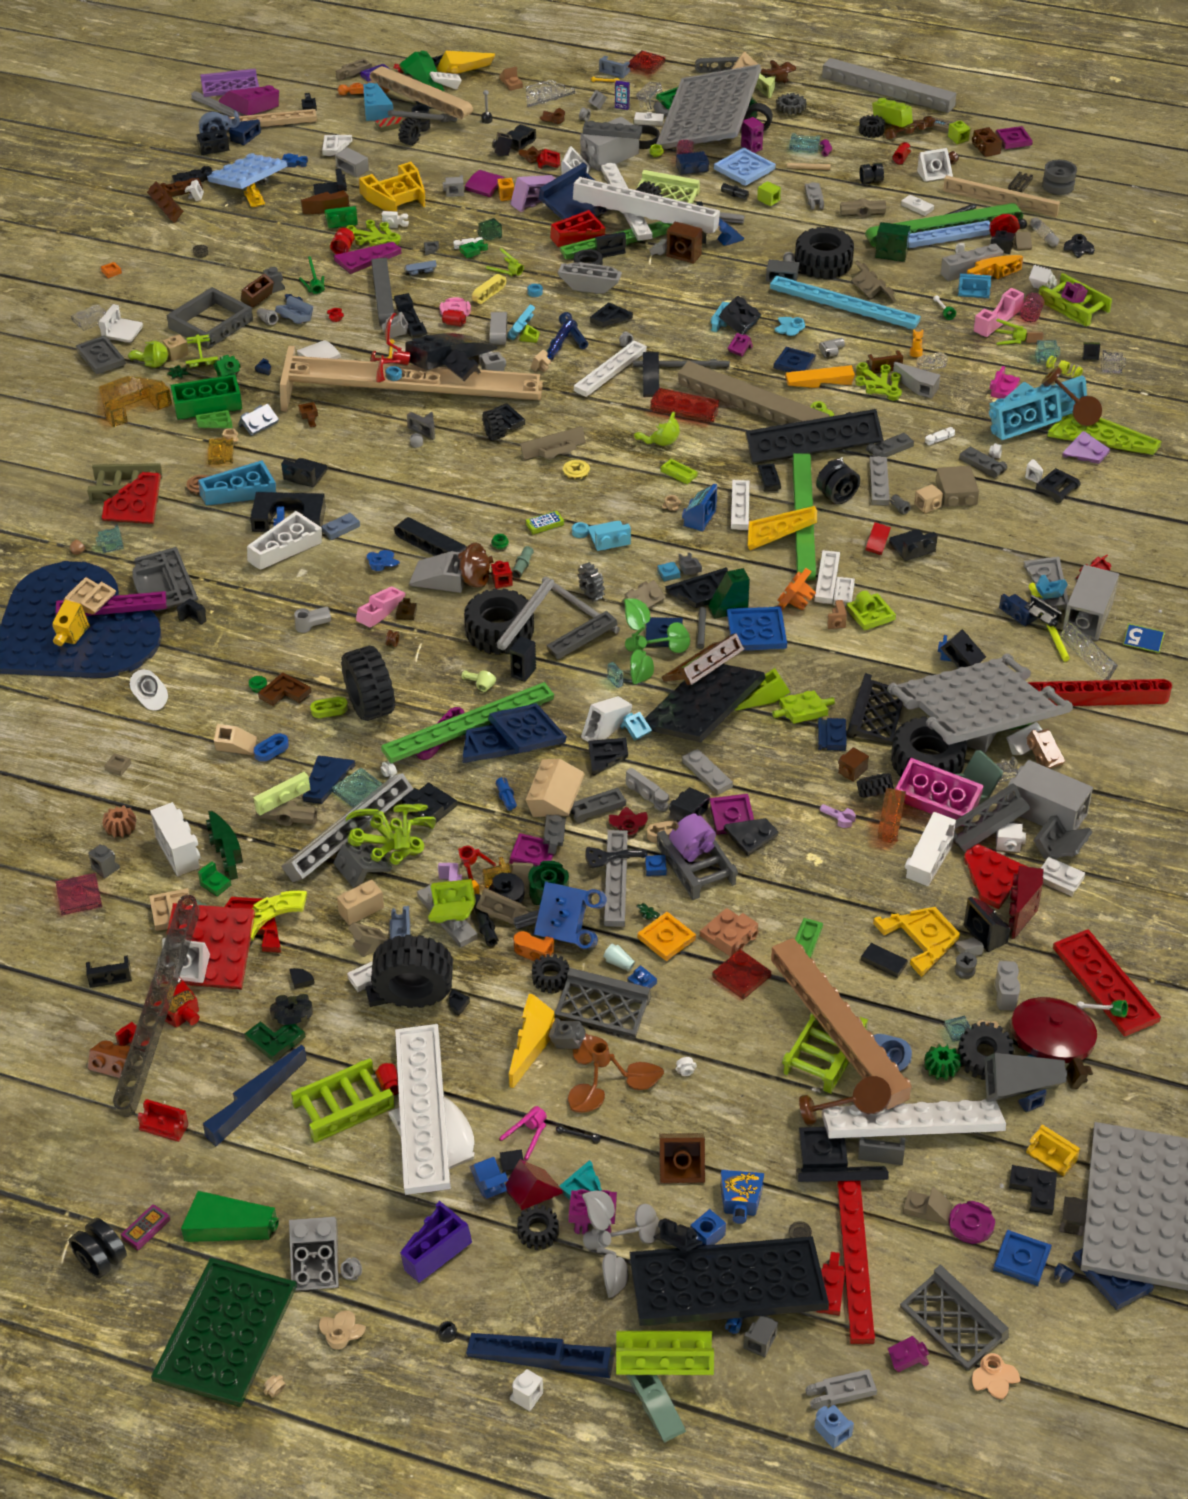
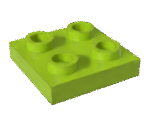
M864 590L857 594L855 601L846 603V610L864 631L896 620V614L878 593L871 595L868 591Z

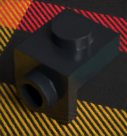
M191 598L177 607L178 619L181 622L188 617L201 625L207 621L204 606Z

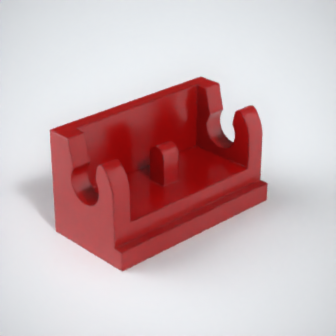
M145 1099L143 1103L144 1114L138 1113L139 1130L179 1142L189 1126L186 1110Z

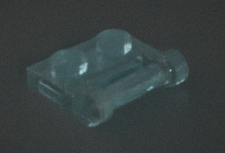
M792 133L789 150L796 152L807 151L809 153L818 152L821 136H804Z

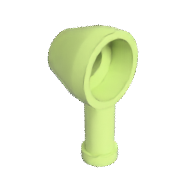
M464 670L462 673L463 680L477 681L476 687L483 692L489 690L496 682V677L488 671H480L479 674Z

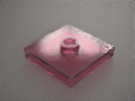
M96 873L55 881L61 915L102 907Z

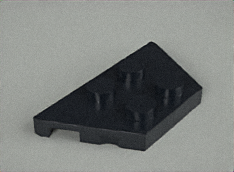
M725 567L665 586V592L694 608L709 605L728 568Z

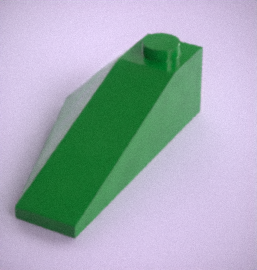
M415 51L399 64V67L405 74L413 76L412 79L445 91L443 85L434 82L430 76V72H437V69L427 51Z

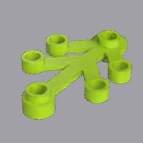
M374 220L366 221V228L370 229L371 232L357 230L353 225L346 227L353 232L356 245H363L369 242L370 247L394 242L398 245L401 241V236L392 232L387 222L380 223V230L384 231L385 234H381L375 227Z
M858 363L856 366V374L858 376L856 377L855 384L866 386V393L884 394L891 401L898 400L902 395V390L898 388V382L901 380L900 373L894 372L891 374L892 385L890 386L887 384L891 368L889 365L884 364L881 366V378H879L869 370L867 363ZM865 376L869 377L871 380H865Z
M377 815L372 817L370 825L383 836L366 834L362 829L355 828L350 831L347 837L348 842L356 847L360 846L363 841L384 845L381 848H374L371 852L370 857L375 862L381 861L384 855L394 849V839L390 840L388 830L382 824V817ZM393 818L389 824L391 830L395 832V829L402 828V821L398 818ZM410 836V849L401 850L400 852L394 851L390 856V862L398 865L406 856H416L422 853L424 850L423 841L418 837Z

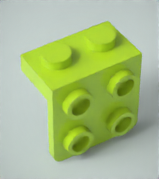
M472 879L431 884L430 888L434 906L428 916L430 922L443 923L446 920L452 919L463 921L469 917L476 902Z

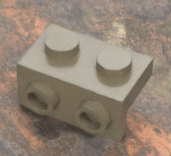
M655 580L649 583L645 581L638 586L637 590L631 589L624 594V599H638L645 603L648 609L666 598Z

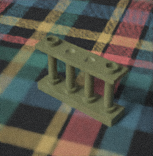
M92 464L94 479L97 482L96 486H88L90 504L104 503L107 499H111L119 493L118 491L125 486L120 485L121 479H131V482H133L142 472L160 473L162 479L161 464ZM104 480H114L113 486H103Z

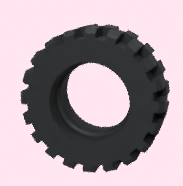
M817 227L804 231L797 238L795 262H799V270L803 274L806 273L807 276H813L816 279H834L837 276H843L852 267L854 242L844 231H839L837 228Z
M495 588L491 591L485 590L482 594L478 593L474 596V599L472 598L468 602L464 610L466 638L471 645L480 651L484 650L485 653H495V655H500V653L509 654L510 648H512L519 637L531 640L533 636L534 613L505 650L497 648L498 640L529 600L524 595H519L517 591H509L505 588L503 590ZM506 620V622L495 623L491 621Z
M368 645L344 653L341 657L342 674L349 699L356 714L364 721L391 714L395 708L394 689L388 669L378 649Z
M922 716L920 719H917V717L913 718L910 722L906 721L896 730L892 743L891 761L894 770L897 771L896 773L900 777L910 758L953 774L962 773L967 749L966 740L947 744L940 734L926 725L927 716ZM931 749L940 754L928 755L917 750Z
M412 934L404 937L400 935L395 936L392 940L389 938L381 943L373 954L372 988L381 999L384 998L386 1002L395 1003L399 1007L423 1008L425 1005H434L436 1001H442L449 994L452 987L453 957L442 943L435 942L430 937L427 939L422 935L412 936Z

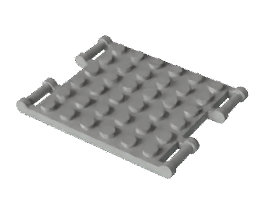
M1008 653L999 659H991L984 663L960 667L949 672L944 671L941 674L910 680L898 685L891 683L887 688L888 692L896 695L907 709L920 707L930 716L926 721V725L940 734L947 744L958 743L1066 714L1073 708L1072 703L1062 699L1055 693L1052 687L1046 686L1042 691H1037L1026 682L1025 679L1030 677L1031 671L1018 664L1013 656Z

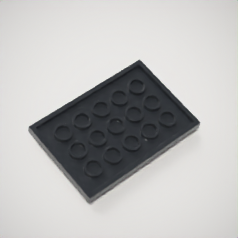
M722 664L692 685H687L684 680L644 719L653 732L702 742L766 679L765 673Z

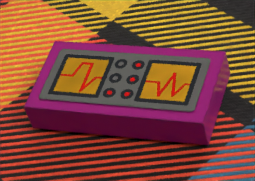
M153 1204L121 1234V1239L138 1251L170 1221V1216Z

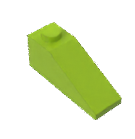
M776 668L765 674L766 679L734 709L735 711L775 703L779 698H783L790 693L789 688Z

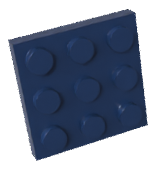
M537 703L489 713L488 720L517 753L566 742L567 736Z

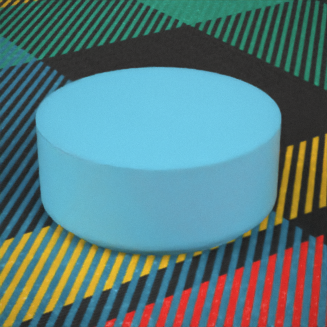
M583 522L575 523L572 526V535L576 538L587 537L589 535V526Z

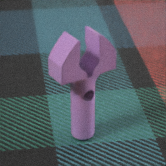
M824 804L820 807L821 812L837 818V825L842 828L852 827V821L855 822L856 820L855 813L849 808L840 812Z

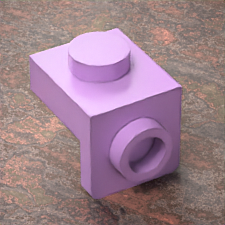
M438 863L439 879H449V881L462 880V874H459L458 863Z

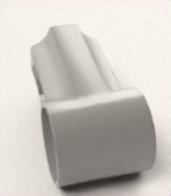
M328 607L311 611L302 608L294 613L295 629L301 633L310 631L312 626L331 621Z

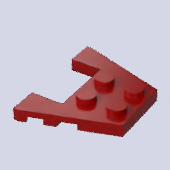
M231 897L224 907L252 909L253 905L262 900V898ZM273 917L256 934L264 935L261 946L262 952L281 953L275 917Z

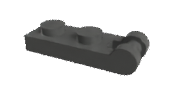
M901 433L881 443H870L866 447V451L869 454H873V457H889L913 447L914 441L907 434Z
M971 446L961 452L959 456L960 460L993 478L999 476L1000 472L1003 473L1007 470L1005 462H998Z
M615 788L575 801L570 812L574 814V819L577 823H582L587 818L626 806V799L619 788Z

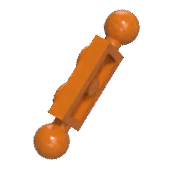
M353 83L350 87L342 84L338 87V93L342 96L348 93L364 94V87L361 83ZM380 86V88L383 90L385 94L390 91L389 89Z

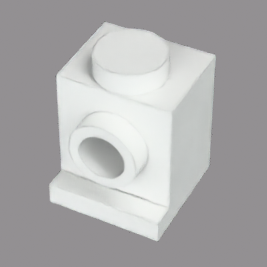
M526 1369L524 1373L518 1375L512 1384L513 1393L510 1396V1400L531 1411L543 1394V1378Z

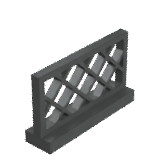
M569 968L568 979L556 1008L555 1017L568 1021H579L584 1025L636 1038L644 1012L651 1000L650 988ZM571 986L577 987L581 990V993L571 997L569 989ZM597 992L602 998L591 1002L588 995ZM585 997L588 1004L578 1009L574 1001ZM616 997L622 1003L611 1007L608 1000ZM605 1002L608 1010L598 1014L594 1006ZM634 1002L642 1004L640 1009L631 1012L628 1007L629 1004ZM570 1003L575 1011L570 1013L561 1012L562 1008ZM625 1007L628 1015L618 1019L615 1011ZM591 1008L595 1016L589 1019L584 1018L581 1013ZM612 1014L616 1020L607 1024L601 1018ZM632 1019L635 1025L633 1030L624 1028L621 1023Z
M941 1264L934 1269V1274L900 1303V1307L967 1371L972 1369L999 1343L1003 1344L1009 1338V1328ZM935 1283L941 1289V1296L927 1295V1289ZM913 1301H924V1311H914L909 1305ZM927 1301H941V1311H927ZM944 1301H954L958 1305V1312L944 1311ZM927 1316L941 1317V1327L929 1326L927 1324ZM944 1317H958V1327H944ZM961 1317H971L975 1321V1328L961 1327ZM944 1332L958 1333V1343H947L944 1340ZM961 1333H975V1344L961 1343ZM978 1333H987L993 1340L988 1344H978ZM961 1349H975V1356L967 1362L961 1356Z

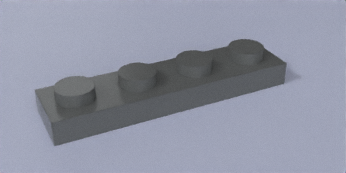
M585 121L583 134L640 139L642 126Z
M606 610L549 643L547 650L558 660L617 626V620Z

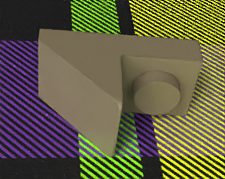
M354 922L348 928L355 940L353 946L362 957L375 952L376 948L388 939L378 928Z
M932 1187L930 1196L908 1190L903 1214L948 1225L953 1204L935 1187Z

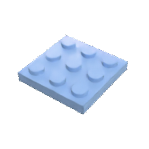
M742 148L715 163L714 170L746 186L775 170L776 164L746 148Z

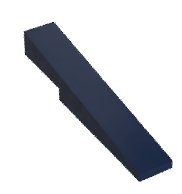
M301 1044L233 1092L234 1101L203 1123L205 1137L217 1147L307 1061L305 1047Z
M471 1333L466 1352L467 1357L609 1379L611 1378L614 1362L611 1347L565 1344L563 1339Z

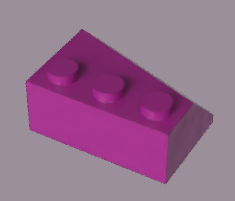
M271 85L230 90L219 99V102L246 116L254 115L278 107L279 90Z

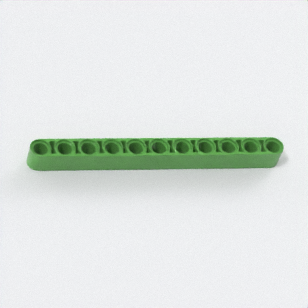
M1015 203L893 224L911 226V234L983 221L991 223L994 218L1002 214H1011L1020 219L1023 218V213ZM879 226L870 227L865 232L866 238L873 247H876Z
M793 453L794 511L813 506L810 454ZM814 524L795 532L797 573L798 571L802 573L805 568L812 571L806 580L815 581Z

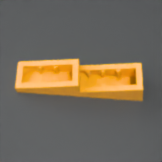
M852 365L787 372L785 374L788 386L819 388L820 383L852 385L855 376Z

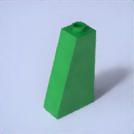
M197 1191L181 1231L183 1240L186 1242L270 1240L273 1231H276L278 1228L279 1218L276 1216L274 1207Z

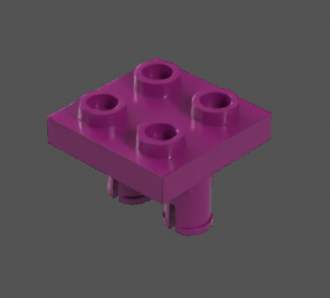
M585 1189L571 1190L569 1223H574V1232L576 1234H580V1226H582V1234H585L589 1231L588 1223H591L586 1203L582 1197V1194L590 1191ZM601 1190L607 1193L613 1201L615 1212L610 1220L611 1224H615L617 1192ZM611 1225L606 1229L609 1233L612 1232Z

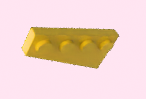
M811 506L749 521V550L751 551L817 523L816 507Z

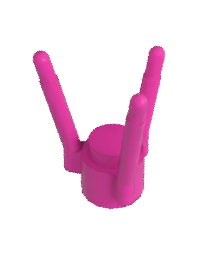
M534 1106L518 1123L500 1136L499 1140H504L524 1123L530 1129L537 1128L524 1157L525 1160H528L542 1130L546 1127L544 1123L547 1118L546 1113L540 1107Z

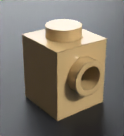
M180 334L163 340V345L166 347L168 358L171 361L189 355L187 341Z
M933 484L916 491L914 505L924 514L941 507L943 493Z

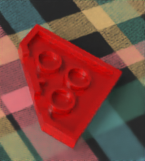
M142 472L133 482L118 491L119 493L111 499H107L103 506L102 520L154 524L161 480L160 473Z
M980 844L974 845L964 854L965 864L969 867L970 876L974 886L977 887L980 900L999 910L1009 897L1011 887H1015L1012 886L1013 875L1018 874L1019 866L1026 865Z

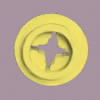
M571 460L564 464L563 472L565 476H568V479H582L590 473V466L582 460Z

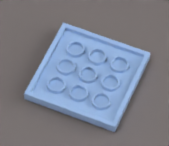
M251 153L246 155L244 159H238L233 164L225 165L221 170L213 171L207 178L212 183L243 189L287 167V162L279 158L274 159Z

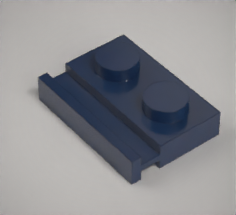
M818 718V750L827 748V750L846 751V719L827 718V720H821V718Z

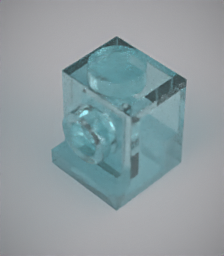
M1037 340L1035 350L1037 363H1040L1041 360L1047 361L1051 355L1054 356V359L1060 356V347L1057 346L1056 340Z
M114 525L115 528L99 531L98 536L95 537L97 546L102 548L103 553L124 549L118 525Z

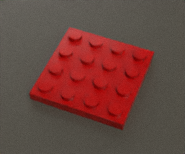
M173 903L166 938L203 942L210 952L204 982L184 981L186 985L242 990L255 918L254 909ZM161 963L158 981L159 983L170 984L175 979L162 978Z

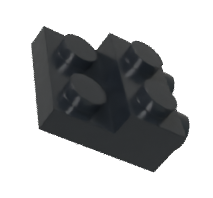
M429 782L420 790L414 788L401 799L402 804L428 805V808L424 811L408 812L407 814H411L415 818L435 817L436 823L457 807L456 799Z

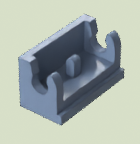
M603 56L599 59V72L624 78L630 72V68H627L630 62H625L624 64L607 60L608 56Z
M403 906V914L400 915L396 914L395 908L391 910V940L395 936L400 935L404 937L411 934L409 906Z

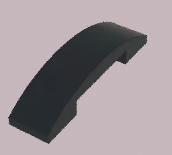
M410 294L394 296L398 313L402 312L408 323L407 333L409 336L414 338L427 335L423 322H420L415 312Z

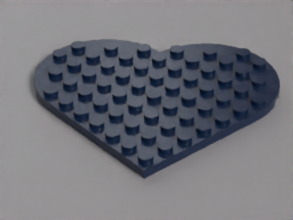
M62 561L50 564L25 576L16 585L11 594L0 624V674L81 678L119 676L120 672L126 670L131 672L143 665L142 662L154 656L162 638L160 623L151 610L86 616L89 627L75 644L65 642L63 646L56 645L53 642L56 633L52 625L56 617V601L64 600L85 577L97 584L103 582L115 589L116 593L113 596H118L119 590L114 577L97 565L84 561Z

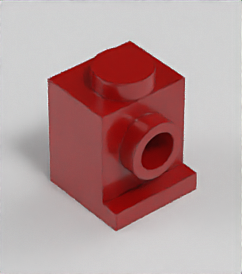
M499 560L491 564V575L495 588L513 586L512 570L510 569L509 562ZM499 577H507L505 580L498 581Z

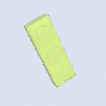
M302 772L253 797L256 812L262 815L311 790L308 775Z

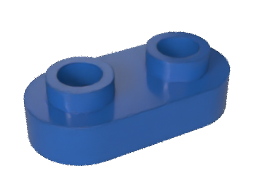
M278 733L257 744L254 747L255 759L265 762L282 753L289 747L288 737Z

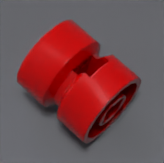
M339 228L330 243L331 251L336 255L349 252L355 239L353 232L347 228Z

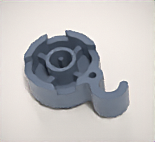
M218 112L204 114L198 124L200 133L224 129L227 134L229 127L235 128L239 126L240 118L238 112H233L234 119H230L227 115H222Z

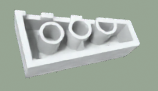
M295 511L247 546V561L261 570L322 543V528Z

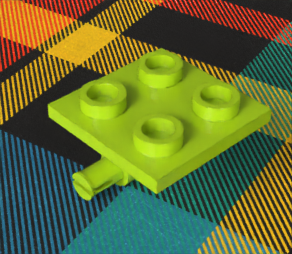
M197 334L195 337L187 338V340H193L187 341V344H198L200 359L185 361L186 365H189L190 368L198 367L199 363L203 362L206 365H211L218 360V356L202 357L200 342L210 341V338H207L209 334L202 336Z

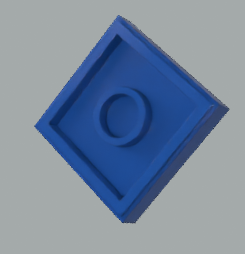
M1007 1230L993 1271L1038 1286L1052 1245Z

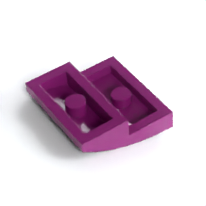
M478 170L470 177L464 187L467 191L492 197L494 191L498 190L497 179L505 177Z

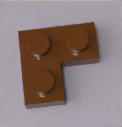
M282 672L258 693V697L272 706L284 696L300 703L311 693V687Z

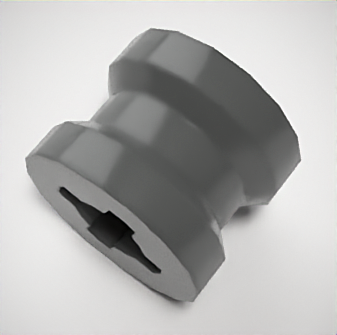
M968 952L960 953L956 958V975L962 979L972 978L976 972V957Z

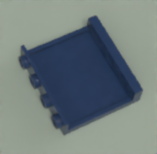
M584 162L540 187L539 199L562 220L588 210L595 217H598L609 210L606 207L593 206L589 203H580L577 200H573L574 182L579 177L596 181L587 173V165Z

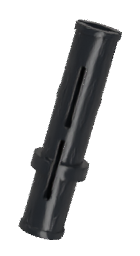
M475 894L476 902L473 910L479 923V931L483 934L486 945L493 947L499 942L495 933L494 922L490 920L488 913L476 908L481 895Z

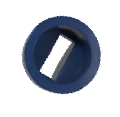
M1058 1263L1054 1270V1278L1056 1280L1060 1278V1283L1069 1282L1075 1274L1072 1269L1062 1263Z

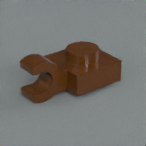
M315 403L298 405L301 418L308 420L309 427H315L314 419L318 416Z

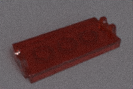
M659 388L650 401V410L667 414L675 412L676 416L704 422H714L715 416L718 415L719 400Z

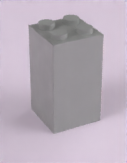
M623 117L608 122L611 124L633 125ZM580 134V156L597 171H601V165L607 163L617 164L639 154V139Z
M1088 565L1083 566L1067 604L1062 632L1095 641L1099 640L1115 599L1119 573Z
M1028 760L1024 766L1021 765L1019 767L1017 776L1015 778L1012 777L1008 786L1012 783L1016 785L1021 797L1030 807V810L1020 815V817L1044 826L1051 816L1057 815L1066 831L1077 830L1088 815L1093 791L1092 786L1031 760ZM1013 792L1007 795L1006 801L1015 797Z

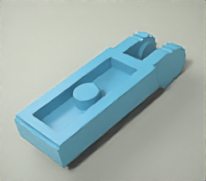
M530 304L507 333L509 339H516L527 322L534 316L532 312L535 309L533 305Z

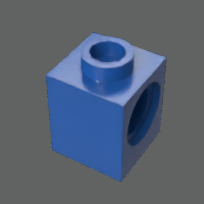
M711 1209L707 1210L690 1225V1228L694 1229L697 1233L696 1239L702 1241V1244L698 1246L715 1245L726 1234V1222Z

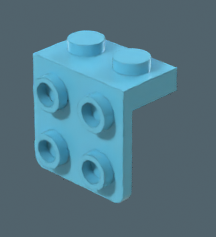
M613 521L588 527V532L597 551L631 544V527L629 524L622 525L621 521Z

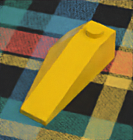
M445 51L436 69L437 72L458 74L489 66L495 57V53Z
M533 994L528 995L522 1015L524 1019L522 1030L519 1029L517 1049L514 1050L509 1071L510 1088L516 1086L550 1041L549 1034L555 1020L554 1011Z

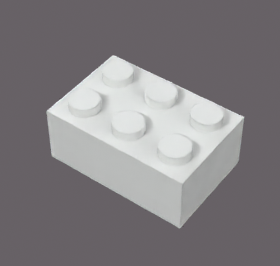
M173 802L150 810L155 837L176 875L180 876L200 868L198 860L201 859V856L196 848L198 841L194 834H190V826L187 821H183L184 818L181 810L176 809Z

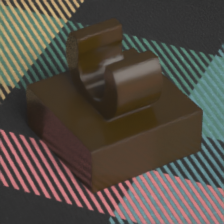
M403 598V602L398 604L396 619L414 620L417 603H411L410 598Z
M1073 1058L1066 1067V1079L1071 1089H1079L1082 1083L1088 1081L1087 1076L1093 1075L1091 1067L1088 1065L1084 1066L1081 1058Z

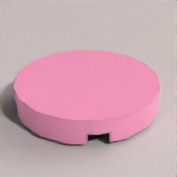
M459 297L448 298L439 307L441 315H443L444 310L447 311L448 309L464 311L466 317L471 312L470 303Z

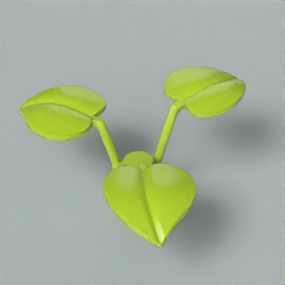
M401 804L393 808L394 812H403V828L395 829V833L392 832L384 813L379 811V809L355 810L345 818L347 821L359 816H381L390 835V840L394 839V850L410 849L411 825L426 826L433 829L436 824L435 817L429 816L407 820L408 812L426 810L428 805Z

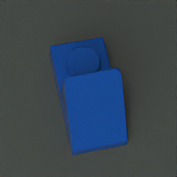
M719 218V230L722 233L717 239L724 246L744 240V237L737 230Z

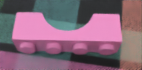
M1010 288L1002 295L998 306L993 312L984 308L975 315L974 332L988 337L1003 324L997 322L996 319L1008 321L1022 310L1024 293Z

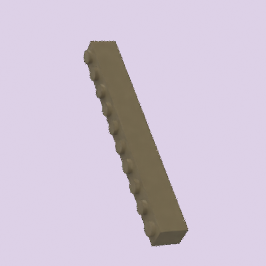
M687 361L678 372L679 385L762 416L768 420L775 421L781 425L830 417L827 413L691 361Z

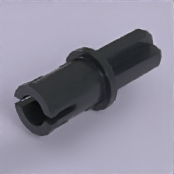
M723 183L721 186V192L730 194L732 197L737 196L747 199L749 196V191L741 189L736 185L731 186Z

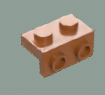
M101 1041L89 1051L88 1069L126 1080L129 1077L130 1066L140 1059L141 1051L134 1050L130 1046L115 1045L111 1041Z

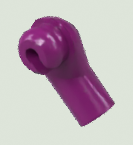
M823 139V141H820L821 148H823L821 154L826 157L833 148L829 140Z

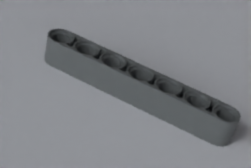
M387 258L371 259L379 326H382L386 319L394 313Z

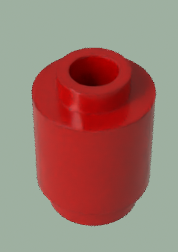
M444 310L442 322L446 323V325L462 327L466 323V315L464 311Z
M392 1063L381 1064L376 1070L375 1075L382 1091L390 1089L393 1096L399 1094L396 1066Z

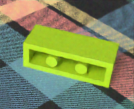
M879 98L878 101L872 103L873 115L882 117L885 123L899 127H905L913 123L912 106L898 103L895 100H886V98Z

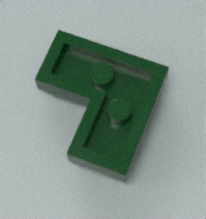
M261 1021L244 1033L245 1039L272 1062L276 1061L306 1037L305 1032L296 1024L284 1025L274 1033Z

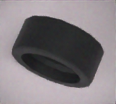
M763 103L752 104L745 114V120L751 118L752 112H761L767 118V121L763 123V131L767 130L773 119L771 109Z
M585 249L578 251L574 255V263L590 261L592 263L589 264L603 265V258L600 252Z

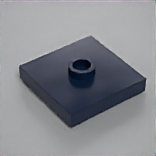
M786 346L775 361L773 368L785 372L805 371L814 362L816 354Z
M650 617V621L646 623V641L667 638L669 625L676 622L683 625V618ZM669 641L650 643L646 646L669 647Z

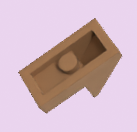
M517 67L504 69L499 75L500 80L510 91L523 88V82L517 77Z

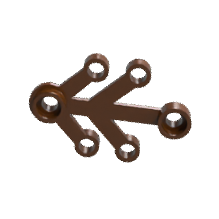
M926 116L923 120H913V123L905 127L892 125V128H887L886 132H884L885 139H893L897 137L896 133L904 130L906 134L913 133L917 127L919 130L934 126L935 118Z

